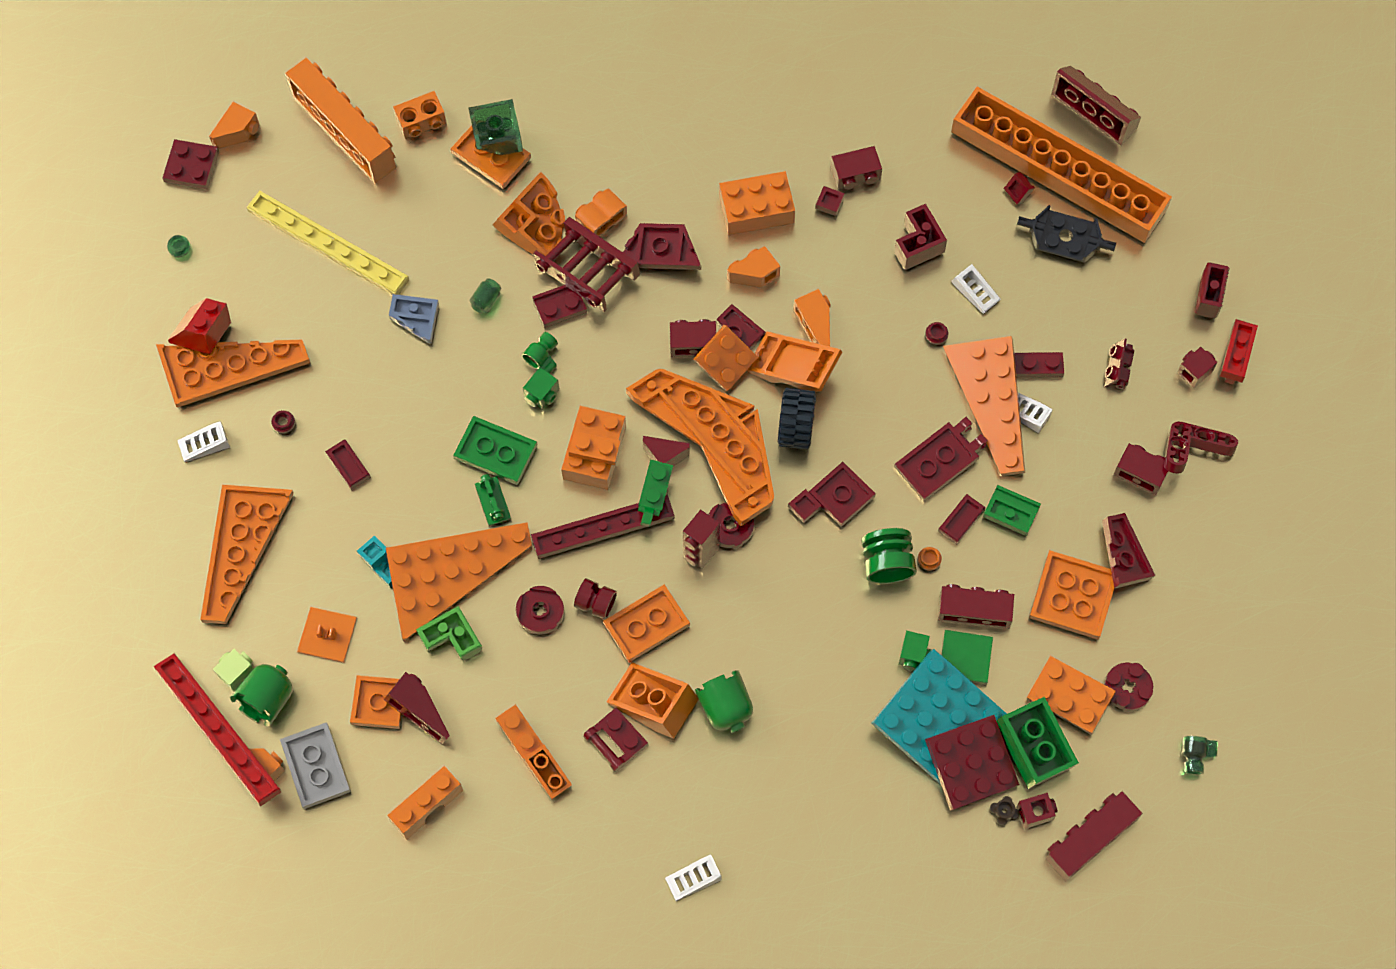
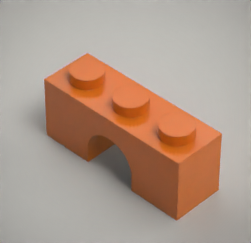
M443 766L387 816L407 840L426 824L425 819L433 810L441 805L445 807L463 792L461 783Z

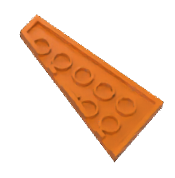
M1012 336L943 346L980 430L988 440L987 445L1000 474L1006 476L1025 473Z
M302 339L274 340V342L259 343V341H250V343L218 342L210 354L178 345L165 346L164 344H156L177 408L310 363Z
M222 485L200 620L202 623L227 624L294 494L293 490Z

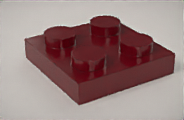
M174 139L162 177L165 183L207 190L219 153L218 147Z
M843 461L809 491L822 505L821 508L841 527L876 496V493Z

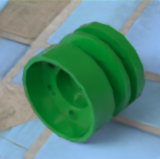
M886 528L870 532L862 537L863 555L865 558H868L865 562V571L869 582L878 584L895 583L910 579L916 575L915 557L910 553L913 550V544L911 543L912 536L909 530Z

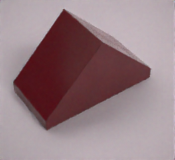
M643 436V449L651 460L675 466L689 457L690 443Z

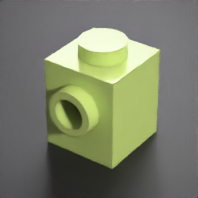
M233 649L219 659V664L213 670L230 689L235 691L253 670L251 665L253 660L244 651L239 654Z

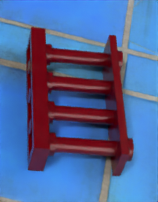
M568 217L563 222L566 236L546 256L536 250L533 253L536 262L535 266L540 272L548 273L586 299L593 308H599L605 312L607 305L604 296L623 277H629L635 281L640 276L638 262L571 217ZM572 242H577L582 248L563 268L553 262ZM588 254L598 256L600 259L580 279L571 274ZM606 265L616 268L617 271L597 291L587 285Z

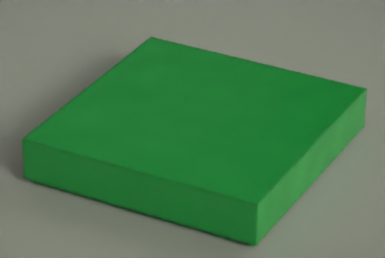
M945 630L941 655L972 683L987 685L993 637Z

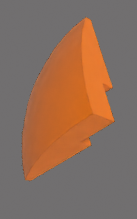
M540 172L497 218L492 226L527 252L533 254L537 250L546 256L562 240L565 215L564 210L560 209L556 199L557 191L548 178Z

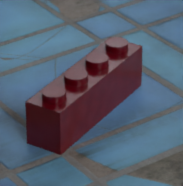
M1123 791L1117 796L1114 793L1109 795L1102 802L1105 805L1099 811L1093 809L1084 817L1086 822L1082 826L1074 825L1066 833L1068 838L1062 843L1057 840L1047 849L1050 852L1046 857L1047 862L1065 882L1134 824L1143 814Z

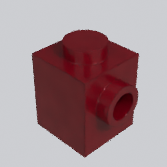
M1200 346L1195 352L1191 350L1183 357L1182 360L1184 362L1181 363L1177 373L1189 385L1195 388L1214 371L1217 361L1211 352L1205 351Z

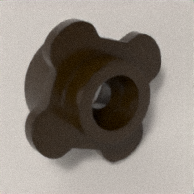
M1009 796L1003 797L998 803H992L990 806V811L996 815L999 825H1006L1008 820L1012 818L1017 819L1020 814L1019 810L1015 808L1012 798Z

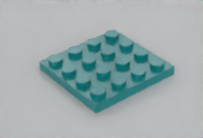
M932 649L871 724L941 785L925 739L991 715H995L997 721L1007 713L941 654Z

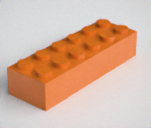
M307 58L303 59L285 73L292 96L376 184L396 168L394 161L396 157L391 150L393 147L392 143L386 136L381 137L373 122H367L364 119L363 112L357 106L353 107L350 104L348 96L343 91L340 93L336 89L337 87L330 77L325 78L317 63L314 62L312 64Z

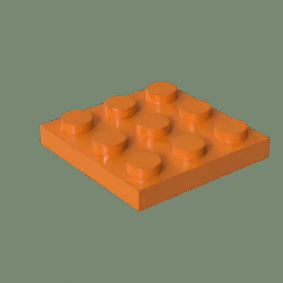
M1049 550L1029 618L1099 640L1114 591L1111 569Z

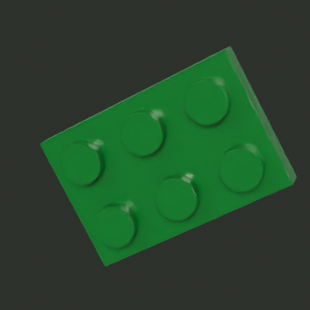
M473 416L453 457L455 460L518 485L538 444L535 440Z

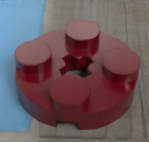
M727 502L720 505L717 504L710 510L708 515L720 523L721 547L738 549L751 538L754 531V519L740 526L734 519ZM731 519L734 520L736 527L727 529L724 522H730Z
M534 586L518 598L516 616L521 627L530 633L539 635L556 631L563 620L564 604L560 596L552 588ZM539 605H543L547 611L542 613V615H537V612H533L534 608L537 609Z
M1125 662L1114 666L1108 672L1104 685L1116 691L1110 704L1126 712L1142 709L1153 695V680L1147 670L1139 663ZM1128 681L1134 685L1132 693H1129L1128 690H1123L1122 687L1125 685V682Z

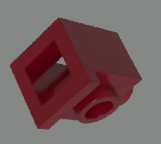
M1048 792L1021 800L1016 806L1019 810L1024 830L1053 821L1056 817L1055 813L1058 812L1056 803L1053 798H1049ZM1036 808L1040 809L1042 815L1036 816L1033 810Z

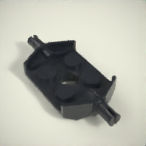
M1050 205L1038 214L1035 219L1021 216L1018 218L1017 225L1030 228L1029 232L1032 234L1034 247L1040 251L1085 263L1097 250L1100 251V248L1114 252L1117 242L1102 238L1097 218L1094 219V222L1052 211L1050 210ZM1063 233L1071 236V240L1063 241L1059 235Z

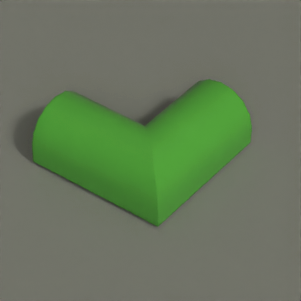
M459 606L416 629L428 652L449 640L461 660L470 659L482 650L481 643Z

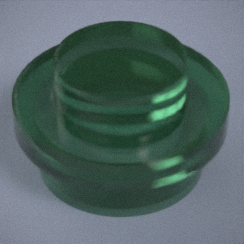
M181 235L171 237L167 244L168 252L174 257L185 256L190 251L189 240Z

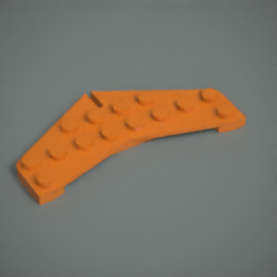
M656 369L626 388V394L632 401L702 447L728 507L740 526H743L772 506L774 491L758 409L753 411L755 405L665 369Z

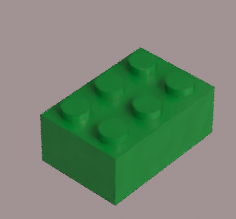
M1045 696L1005 714L997 720L1003 740L1028 789L1079 764Z

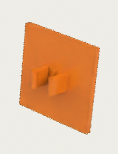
M310 607L297 653L344 663L357 617Z

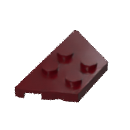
M640 223L634 231L633 237L625 244V250L623 251V253L638 262L639 268L701 270L702 268L685 224Z

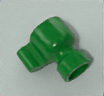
M543 332L539 337V342L531 343L522 353V357L533 368L538 369L540 367L551 374L557 367V364L551 358L548 351L553 350L558 345V341L550 333Z

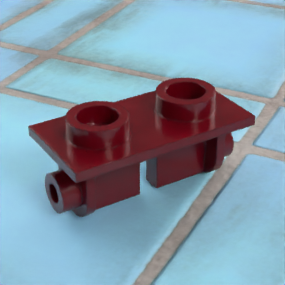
M1126 338L1113 344L1110 348L1109 366L1105 371V387L1114 383L1116 388L1125 389V386L1129 383L1131 370L1123 366H1132L1135 350L1133 345L1126 344Z

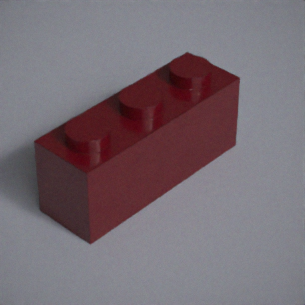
M700 509L683 530V555L692 566L698 565L703 569L720 548V523Z
M956 584L942 586L939 599L938 621L1010 629L1013 622L1015 594H1010L1008 591L1001 589L994 592L985 591L981 587L965 589Z

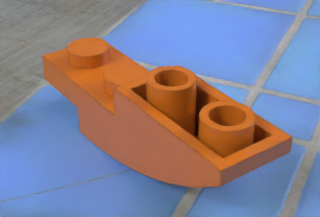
M516 704L495 718L515 751L551 800L572 786Z

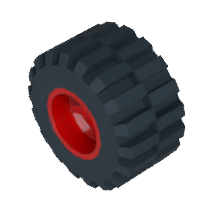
M786 388L784 390L778 430L779 446L807 450L810 447L816 403L815 391Z

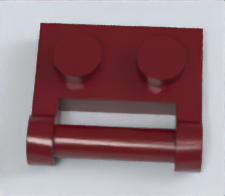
M614 708L583 734V737L588 742L591 741L610 762V767L614 772L619 771L648 746V742L617 708ZM603 731L620 749L623 755L618 758L599 737V733Z

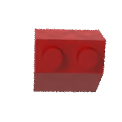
M205 298L192 306L169 337L168 342L210 354L231 324L227 303Z

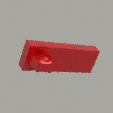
M1235 319L1220 373L1221 377L1226 378V383L1232 385L1235 381L1243 383L1258 325Z

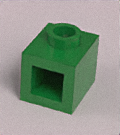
M539 367L523 387L525 401L531 406L535 407L537 405L543 410L557 396V391L560 389L558 379Z
M906 630L898 665H902L906 670L914 671L932 650L927 648L930 636Z

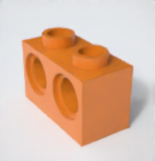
M435 91L393 106L396 120L405 139L417 137L422 132L437 129L446 124L445 113ZM414 119L412 122H406L407 120Z

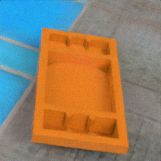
M767 331L755 351L758 358L746 371L771 383H785L801 390L819 392L822 391L843 352L838 348Z

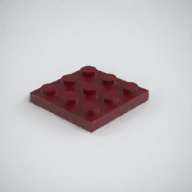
M995 715L925 739L950 810L1020 785Z

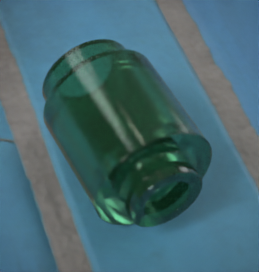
M489 278L482 281L469 299L471 307L478 313H488L500 296L501 286Z

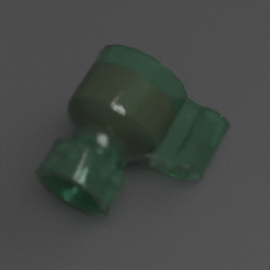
M1199 736L1183 737L1182 754L1187 758V761L1184 763V773L1204 774L1202 759L1217 757L1218 741L1208 740L1205 737Z

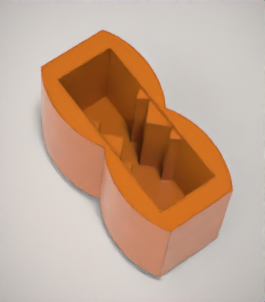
M609 188L597 192L592 199L593 201L581 205L575 214V221L599 237L627 214V205Z

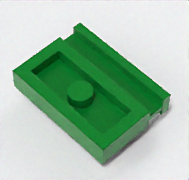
M997 485L983 517L1027 536L1041 503Z

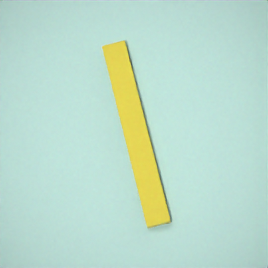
M260 190L247 206V210L250 213L392 295H398L409 280L406 274Z

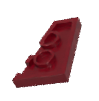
M1122 513L1106 517L1102 523L1114 588L1148 581L1156 575L1126 514Z

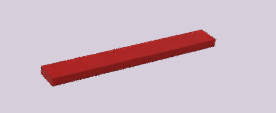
M173 653L154 666L155 671L258 805L261 807L280 794V788L176 654Z

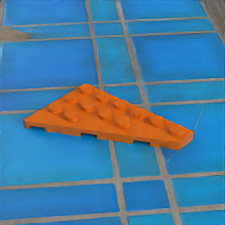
M528 522L387 547L386 553L402 640L409 639L410 636L417 632L416 629L440 616L465 595H468L508 563L515 560L520 554L530 549L532 543Z

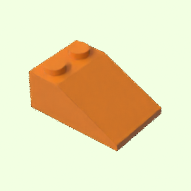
M632 662L608 698L607 703L650 729L674 739L699 699L688 683Z

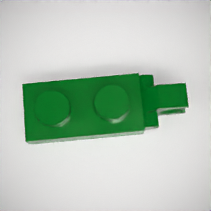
M650 459L638 504V511L643 512L642 526L650 527L653 515L659 517L663 508L673 465Z

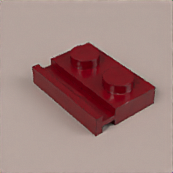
M565 285L532 296L544 328L587 313L582 297Z

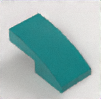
M373 536L357 550V553L392 588L386 553L387 547L376 536Z

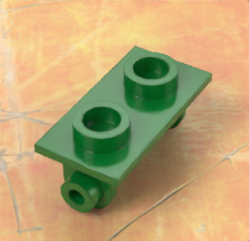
M489 474L481 476V481L475 483V487L488 525L491 526L511 519L497 476L493 478Z

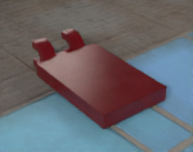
M967 416L954 427L948 422L894 464L896 470L923 501H926L979 460L977 453L987 447L986 443L988 440L982 434L971 443L963 436L972 430V422Z

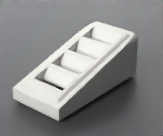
M972 264L951 281L983 314L1001 300ZM967 277L971 279L968 283L964 281ZM974 283L977 284L978 286L975 289L972 290L970 288V286ZM982 289L984 293L977 297L976 293ZM989 296L991 299L983 304L981 301Z
M1018 393L1019 406L1021 404L1025 405L1020 412L1021 423L1039 433L1050 418L1053 410L1040 402ZM1030 408V409H1032L1033 411H1032L1031 414L1028 416V415H1026V412H1027L1028 409ZM1037 413L1040 414L1038 420L1034 419Z
M221 421L178 440L184 462L230 448ZM217 434L218 440L214 441L213 435ZM208 437L210 444L206 445L204 438ZM198 440L201 444V448L197 449L195 441ZM191 443L193 452H188L186 444Z
M708 855L665 879L675 900L678 901L721 881V875L712 856ZM706 865L712 875L710 877H707L703 869ZM698 870L703 881L698 882L694 871ZM687 874H689L690 879L693 883V886L689 887L684 877ZM677 879H680L684 887L682 892H680L675 882Z

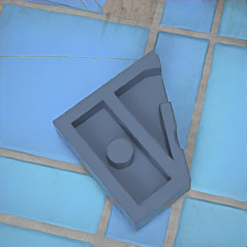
M393 294L389 318L425 342L431 343L439 302L436 299Z

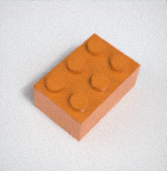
M786 171L719 183V198L728 235L795 223V207Z
M584 406L579 407L561 469L563 480L609 490L615 466L569 456V449L574 431L620 440L622 444L626 430L625 416Z

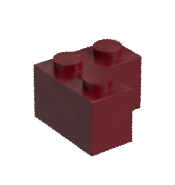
M926 203L905 213L904 226L909 234L897 239L894 253L904 270L945 253L947 244L945 235Z

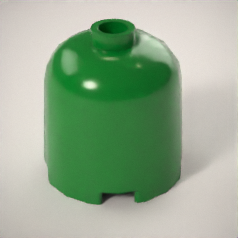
M268 664L256 666L230 696L231 702L235 703L237 701L241 705L238 710L254 722L258 723L261 719L265 721L264 725L266 727L270 726L292 694V683L287 677L288 672L280 665L275 667Z
M739 670L732 671V677L726 678L723 674L702 684L703 690L700 688L695 689V693L709 722L717 730L725 731L730 729L732 733L745 728L744 723L753 714V705Z

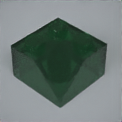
M513 99L468 108L477 149L498 155L523 151Z

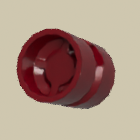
M585 578L576 594L574 607L585 612L592 610L593 615L605 620L614 606L617 591L607 586L600 588L599 583Z

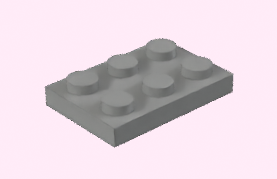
M327 722L280 739L303 809L351 792Z

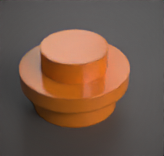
M926 547L918 554V564L925 570H935L941 564L942 556L936 548Z

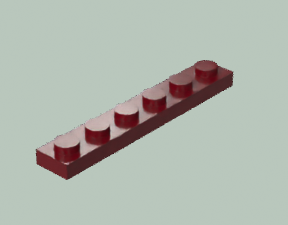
M668 494L665 496L659 517L653 515L650 526L675 519ZM639 503L531 534L537 558L540 559L645 528L646 526L641 525L643 512L638 511Z

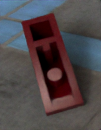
M405 672L385 697L384 701L440 744H443L450 735L426 687L421 684L422 681L419 677Z

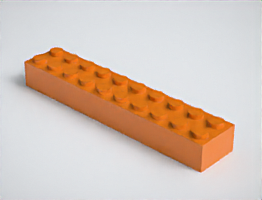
M978 86L953 119L951 133L1143 243L1147 241L1167 211L1172 196Z

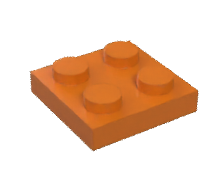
M723 325L693 360L722 389L728 391L755 362L758 356L726 325Z
M357 675L350 724L400 729L402 714L384 701L399 679Z

